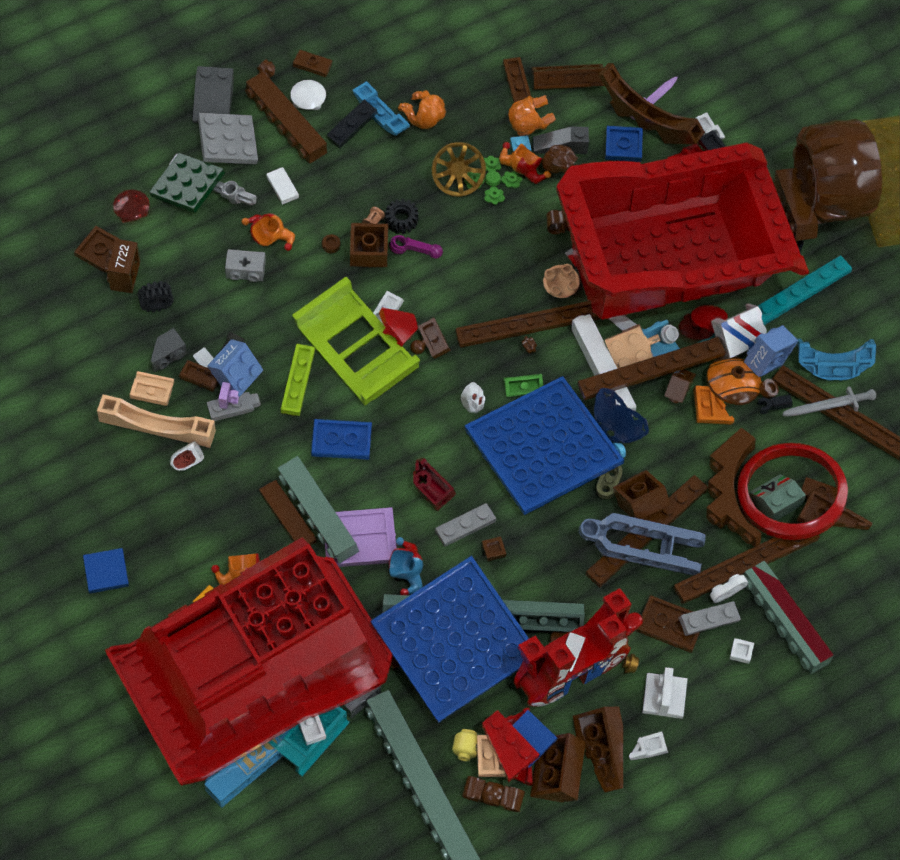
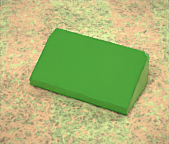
M542 374L503 378L506 397L526 395L543 386Z

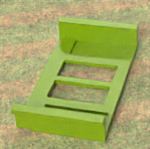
M347 277L340 280L292 315L295 319L296 327L364 405L378 398L419 368L420 359L416 355L411 357L403 346L401 347L397 344L396 338L382 333L386 327L352 290L351 281ZM363 316L374 330L341 354H338L328 341ZM379 335L390 348L354 373L344 359Z

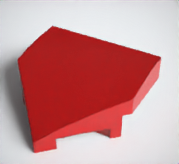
M384 307L379 311L383 325L386 327L382 333L392 335L401 347L407 340L412 338L418 329L413 313Z

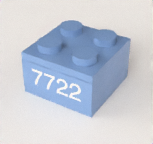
M783 325L776 329L772 328L768 333H762L755 339L756 343L748 350V356L744 363L758 377H761L781 367L798 340Z
M230 340L207 366L221 387L223 382L230 383L231 390L239 391V397L263 371V368L246 343L236 340Z

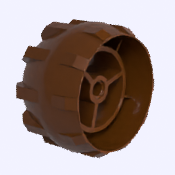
M858 119L833 120L823 124L803 127L796 137L797 144L793 149L794 168L798 170L797 179L802 180L803 193L808 195L809 205H812L818 224L832 221H851L873 214L878 208L882 195V168L876 140L867 124Z

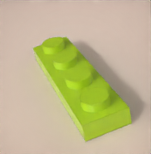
M296 344L281 413L300 416L315 347Z

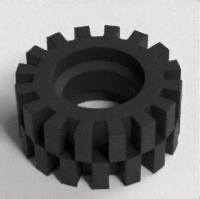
M401 198V202L398 199H395V203L393 201L390 202V206H387L385 212V222L388 224V228L391 227L392 232L396 230L397 234L402 231V234H406V230L410 233L411 229L414 230L416 225H418V208L415 207L414 202L412 204L411 200L405 202L403 198ZM397 213H406L409 215V218L399 220L395 218V215Z
M155 281L153 284L147 283V286L143 285L142 289H139L137 292L140 307L143 311L146 310V312L165 310L167 306L170 307L171 303L174 302L171 287L166 282L159 281L156 283Z

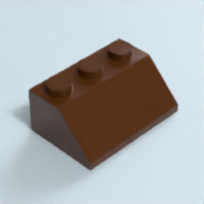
M571 733L555 735L558 740L535 762L530 796L556 802L578 800L586 742Z

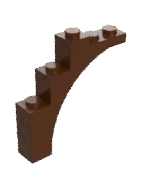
M608 63L598 74L612 97L610 104L618 116H633L639 127L643 128V130H657L664 144H696L705 133L697 118H686L671 114L640 96L624 81L613 63Z
M741 427L710 455L709 466L717 474L708 481V492L716 500L707 507L706 518L712 525H716L720 529L727 525L732 532L739 534L744 542L756 548L761 543V532L746 521L738 507L734 492V481L737 472L746 457L755 449L756 438Z

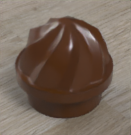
M266 59L258 66L257 70L259 74L264 72L268 77H272L275 73V66L272 61L269 62Z

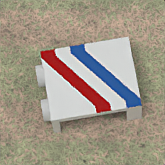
M746 304V311L727 320L716 318L711 321L715 336L719 337L726 352V357L732 358L749 350L755 345V339L760 334L767 333L761 318L762 312L758 306Z

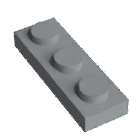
M485 503L435 528V532L444 547L496 522V517L488 504Z
M733 601L683 614L679 617L684 634L687 636L736 623L741 618Z

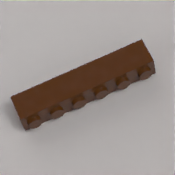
M264 72L246 81L245 92L248 98L256 102L258 109L266 114L270 123H274L277 126L278 132L287 138L291 147H295L298 150V154L302 159H305L310 164L327 154V143Z

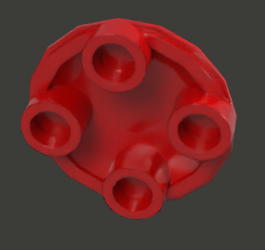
M699 306L691 313V324L708 329L709 332L714 333L711 321L716 318L727 320L728 314L717 306Z

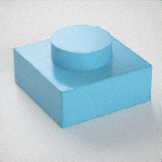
M528 135L510 138L512 152L521 143L531 151Z

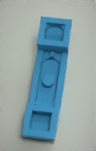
M367 81L353 89V93L359 103L365 99L377 109L378 113L373 119L387 132L396 136L410 127V124L400 114L396 115L378 97L377 91Z

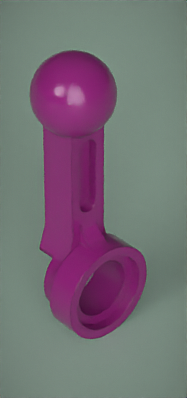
M402 235L392 237L389 243L391 251L396 254H403L407 249L427 254L435 259L440 258L443 254V249L438 244L430 245L410 239L409 237L405 238ZM395 241H401L404 246L397 245Z

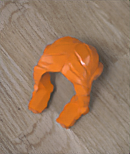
M427 90L423 92L416 91L412 94L411 100L422 99L416 116L411 104L404 102L400 103L398 110L405 113L412 125L421 129L434 127L446 114L443 100L437 95H430Z
M545 95L539 98L528 96L511 106L508 113L509 122L518 135H530L537 129L545 130L547 126L556 121L553 113L540 118L535 111V108L548 105Z

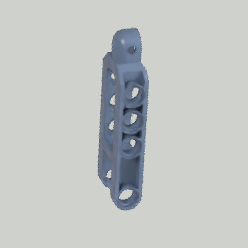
M612 513L602 521L586 519L579 526L580 536L585 540L595 542L596 547L603 556L688 575H696L701 572L702 563L699 564L689 561L687 558L672 555L674 543L691 547H703L706 537L703 533ZM615 529L662 540L660 554L649 552L648 549L630 548V545L612 544L606 537L607 531Z

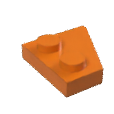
M709 386L694 387L697 423L733 424L734 418L729 416L725 410V403L713 394Z

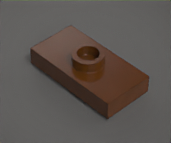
M299 50L293 61V67L323 77L327 76L332 66V60L303 50Z
M187 360L179 374L180 379L213 392L218 385V381L209 368Z
M808 477L805 478L802 491L806 495L805 498H808L810 492L814 489L835 501L837 497L836 487Z

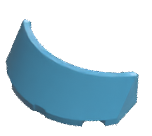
M797 339L799 363L813 375L822 379L848 380L859 376L861 372L869 367L871 368L875 363L876 344L873 339H869V341L857 349L837 354L815 350L810 347L809 342Z

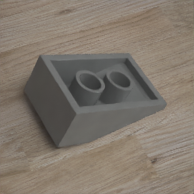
M197 66L193 123H198L199 113L230 114L234 87L233 69Z

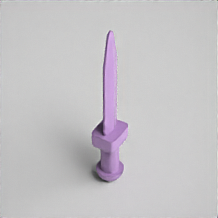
M677 77L665 82L646 100L654 104L672 88Z

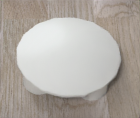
M313 80L298 82L291 90V100L295 108L319 110L326 98L324 87Z

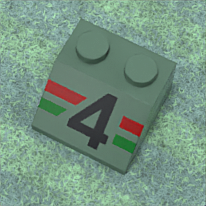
M781 474L749 492L750 497L762 513L773 520H778L801 507L806 497L795 480Z

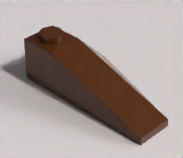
M619 706L602 707L574 715L576 736L586 742L585 754L588 759H591L595 767L594 772L604 792L622 789L623 723Z

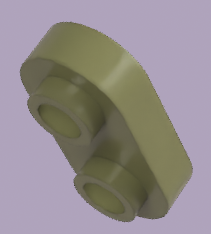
M621 466L600 476L596 486V493L600 498L610 499L615 495L613 487L618 485L622 478Z

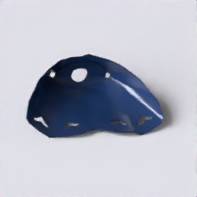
M601 388L596 395L594 415L596 422L609 440L615 443H620V441L622 443H631L649 433L647 420L638 412L628 408L614 390L608 388ZM612 430L614 436H610L607 431Z

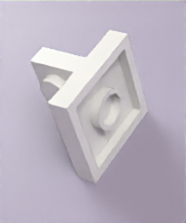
M666 667L664 674L647 673L642 713L683 719L687 678L674 677L673 668Z

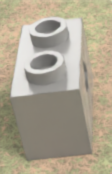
M228 249L225 266L226 278L232 280L243 279L252 282L263 281L266 264L265 252Z

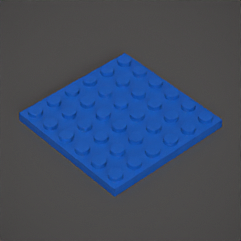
M563 376L465 425V431L524 515L624 464L623 457Z
M472 556L371 620L372 626L392 652L393 657L438 723L517 672L523 662L518 645L529 639Z

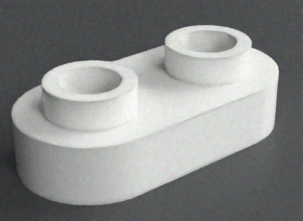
M736 574L729 578V582L724 585L715 586L710 597L714 603H719L748 585V581L744 575Z

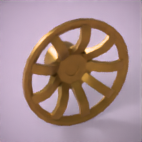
M455 142L444 146L436 154L432 163V176L435 184L441 191L451 196L460 197L473 193L480 187L486 174L485 160L480 151L464 142ZM462 147L458 158L455 157L451 148ZM467 148L475 153L473 157L464 160ZM446 150L451 158L449 162L440 159V156ZM479 158L481 168H472L468 166L469 164H471ZM437 163L447 166V170L436 173ZM468 172L481 173L477 183L467 175ZM450 175L448 182L443 187L438 178ZM462 178H465L473 187L463 191ZM454 179H457L458 192L448 190Z

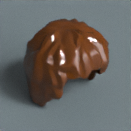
M553 145L544 154L542 165L546 171L566 173L568 168L573 166L579 157L574 154L570 147Z

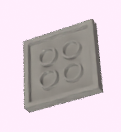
M199 113L198 123L203 162L257 164L258 155L252 115Z

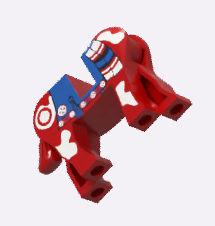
M621 588L603 597L604 604L584 626L571 631V633L585 637L572 672H570V669L576 658L566 645L569 633L554 640L545 647H543L536 635L518 645L523 662L515 675L514 685L516 688H522L529 698L527 701L529 706L540 707L551 704L568 694L572 680L579 677L583 684H586L610 671L626 658L631 649L628 645L629 639L627 637L642 625L643 618L636 612L628 614L632 603Z

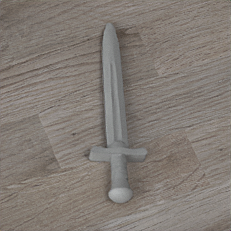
M849 386L846 390L848 395L794 407L784 411L783 416L802 415L850 404L853 405L854 411H858L859 405L857 402L868 399L875 400L876 392L870 389L866 393L854 395Z

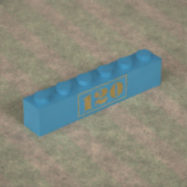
M291 729L286 731L281 738L278 736L272 740L279 744ZM266 743L218 773L208 777L205 781L206 783H204L205 791L222 808L279 760L282 755Z

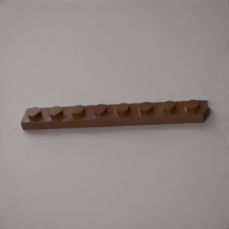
M586 301L458 327L455 329V333L461 348L572 325V321L576 317L581 315L586 316L590 314L593 320L601 318L593 313L591 302Z
M715 337L579 380L577 385L585 401L596 397L601 388L616 391L723 357L726 352L719 337Z
M782 365L772 379L779 387L807 404L836 398ZM849 405L820 411L900 461V436L859 411H854V408Z
M693 475L669 497V506L648 516L644 520L670 525L708 491V486L697 476ZM629 533L617 545H630V548L642 550L655 538ZM603 556L586 571V576L600 588L629 561Z
M817 535L800 540L775 537L758 545L756 548L753 547L675 584L674 590L682 603L685 604L712 591L717 585H724L729 582V578L736 574L744 575L745 571L764 560L767 564L818 541L820 536Z

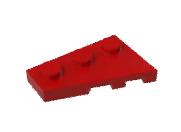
M498 710L482 722V727L491 746L494 748L508 783L539 757L540 754Z

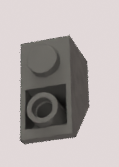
M174 328L157 337L151 358L154 372L166 368L168 364L182 359L187 354L186 344Z

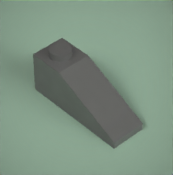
M567 127L533 136V153L545 154L553 145H564L570 147L574 154H587L589 129L588 127Z

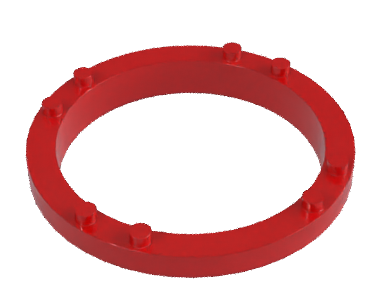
M783 443L761 450L745 464L739 476L737 493L743 514L757 529L776 538L800 540L811 538L827 531L839 520L846 506L848 487L841 467L827 453L806 444ZM782 456H800L819 463L832 475L837 487V497L830 509L817 519L799 524L783 523L765 516L755 507L748 493L749 481L754 472L769 460Z

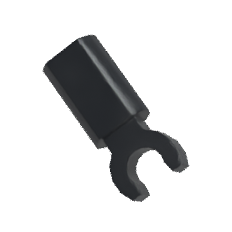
M789 394L772 397L771 399L760 398L757 404H764L766 406L760 409L761 414H766L769 410L775 411L792 408L793 402Z

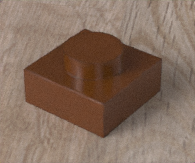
M501 536L482 541L487 562L506 557Z

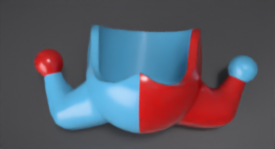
M399 537L396 540V544L398 546L402 545L404 548H396L392 551L389 560V572L392 577L409 582L410 587L408 589L402 588L400 591V595L415 593L423 586L420 577L423 569V559L414 543L404 541L402 537Z

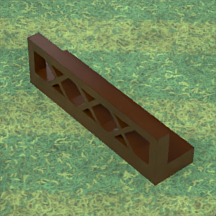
M602 64L532 67L534 89L604 86L598 76L604 66Z

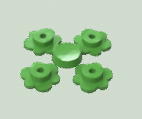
M488 156V158H484L488 173L482 184L486 182L492 187L485 191V201L497 205L498 202H503L505 197L503 190H498L495 186L502 182L507 188H518L522 177L515 171L511 173L507 171L505 176L500 177V174L496 172V170L501 169L499 158ZM467 173L477 183L480 173ZM464 178L467 188H472L473 186Z

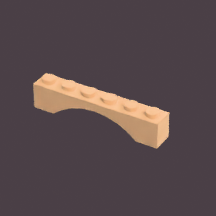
M104 394L97 409L99 422L187 443L195 441L198 445L208 448L211 447L216 432L214 420L197 416L179 418L159 415L140 409L121 398Z

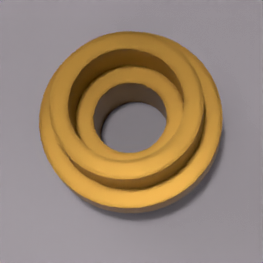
M631 653L629 657L626 656L624 659L623 668H625V673H635L639 664V658L635 657V654Z

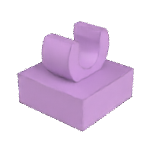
M222 383L219 395V408L227 409L229 402L238 404L239 391L231 390L230 383Z

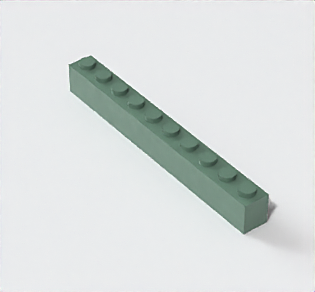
M384 594L383 613L409 595ZM503 600L521 628L525 630L571 632L584 626V604Z
M389 690L368 699L365 712L369 720L373 719L375 722L374 729L378 737H383L385 741L383 745L387 754H392L394 758L392 762L396 771H401L405 788H410L413 794L411 798L416 807L419 806L423 812L421 813L425 825H430L432 829L430 832L435 843L439 842L442 848L440 853L443 859L480 860Z

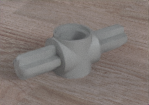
M219 181L213 191L220 193L223 198L228 199L231 204L244 202L253 205L256 203V195L246 192L235 181H228L226 183Z

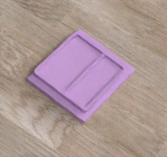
M392 508L336 512L359 549L358 553L340 564L334 558L338 567L389 563L391 553L396 549V533ZM325 543L326 557H330L329 554H328V552H327V550H326V549H328V546H327V544Z

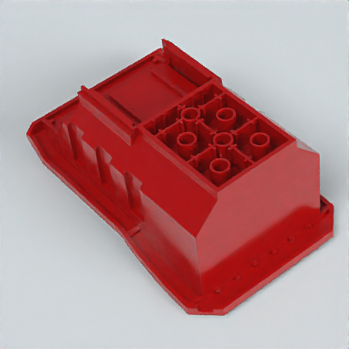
M747 142L644 164L630 161H605L570 166L557 184L556 191L571 234L572 254L587 299L591 302L593 313L601 319L663 307L669 303L686 302L715 294L733 292L749 286H760L776 273L792 271L799 275L809 274L804 257L800 254L767 168L764 153L761 148Z
M303 537L240 573V576L224 585L220 584L208 591L199 600L188 606L184 605L170 613L168 618L152 627H146L140 638L130 644L111 646L105 650L180 785L203 781L306 719L347 704L386 683L393 659L392 652L372 626L370 616L335 560L331 557L317 556Z

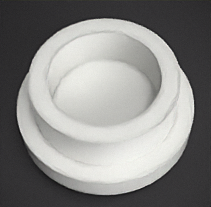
M666 325L661 329L660 336L663 342L671 344L677 340L679 333L676 327Z

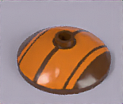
M726 356L717 358L710 364L706 373V380L710 390L719 399L729 404H748L754 401L760 393L761 377H758L744 363L745 360L736 356L732 358Z

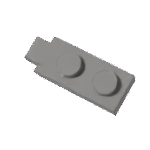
M245 392L239 397L238 404L229 402L227 409L219 408V399L207 402L211 420L214 421L252 412L255 407L261 405L258 394L250 395L249 392Z

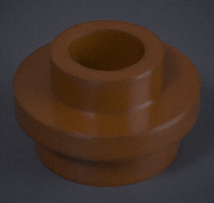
M525 336L524 340L521 341L528 354L531 352L535 353L536 342L532 337L528 338Z

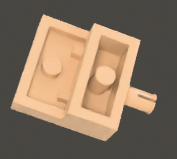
M640 324L605 339L607 348L617 368L654 357L651 345L661 341L658 334L647 338Z

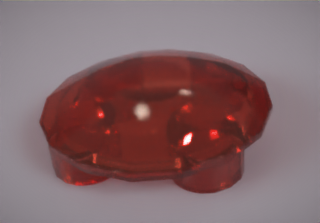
M125 190L119 193L113 202L114 212L123 222L138 220L146 217L149 213V199L146 194L138 190Z
M691 314L684 315V319L679 324L681 334L690 339L704 340L714 335L710 329L693 326L691 324Z

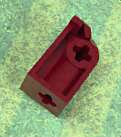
M425 458L417 459L415 461L416 471L413 472L415 488L438 512L456 495L455 490Z

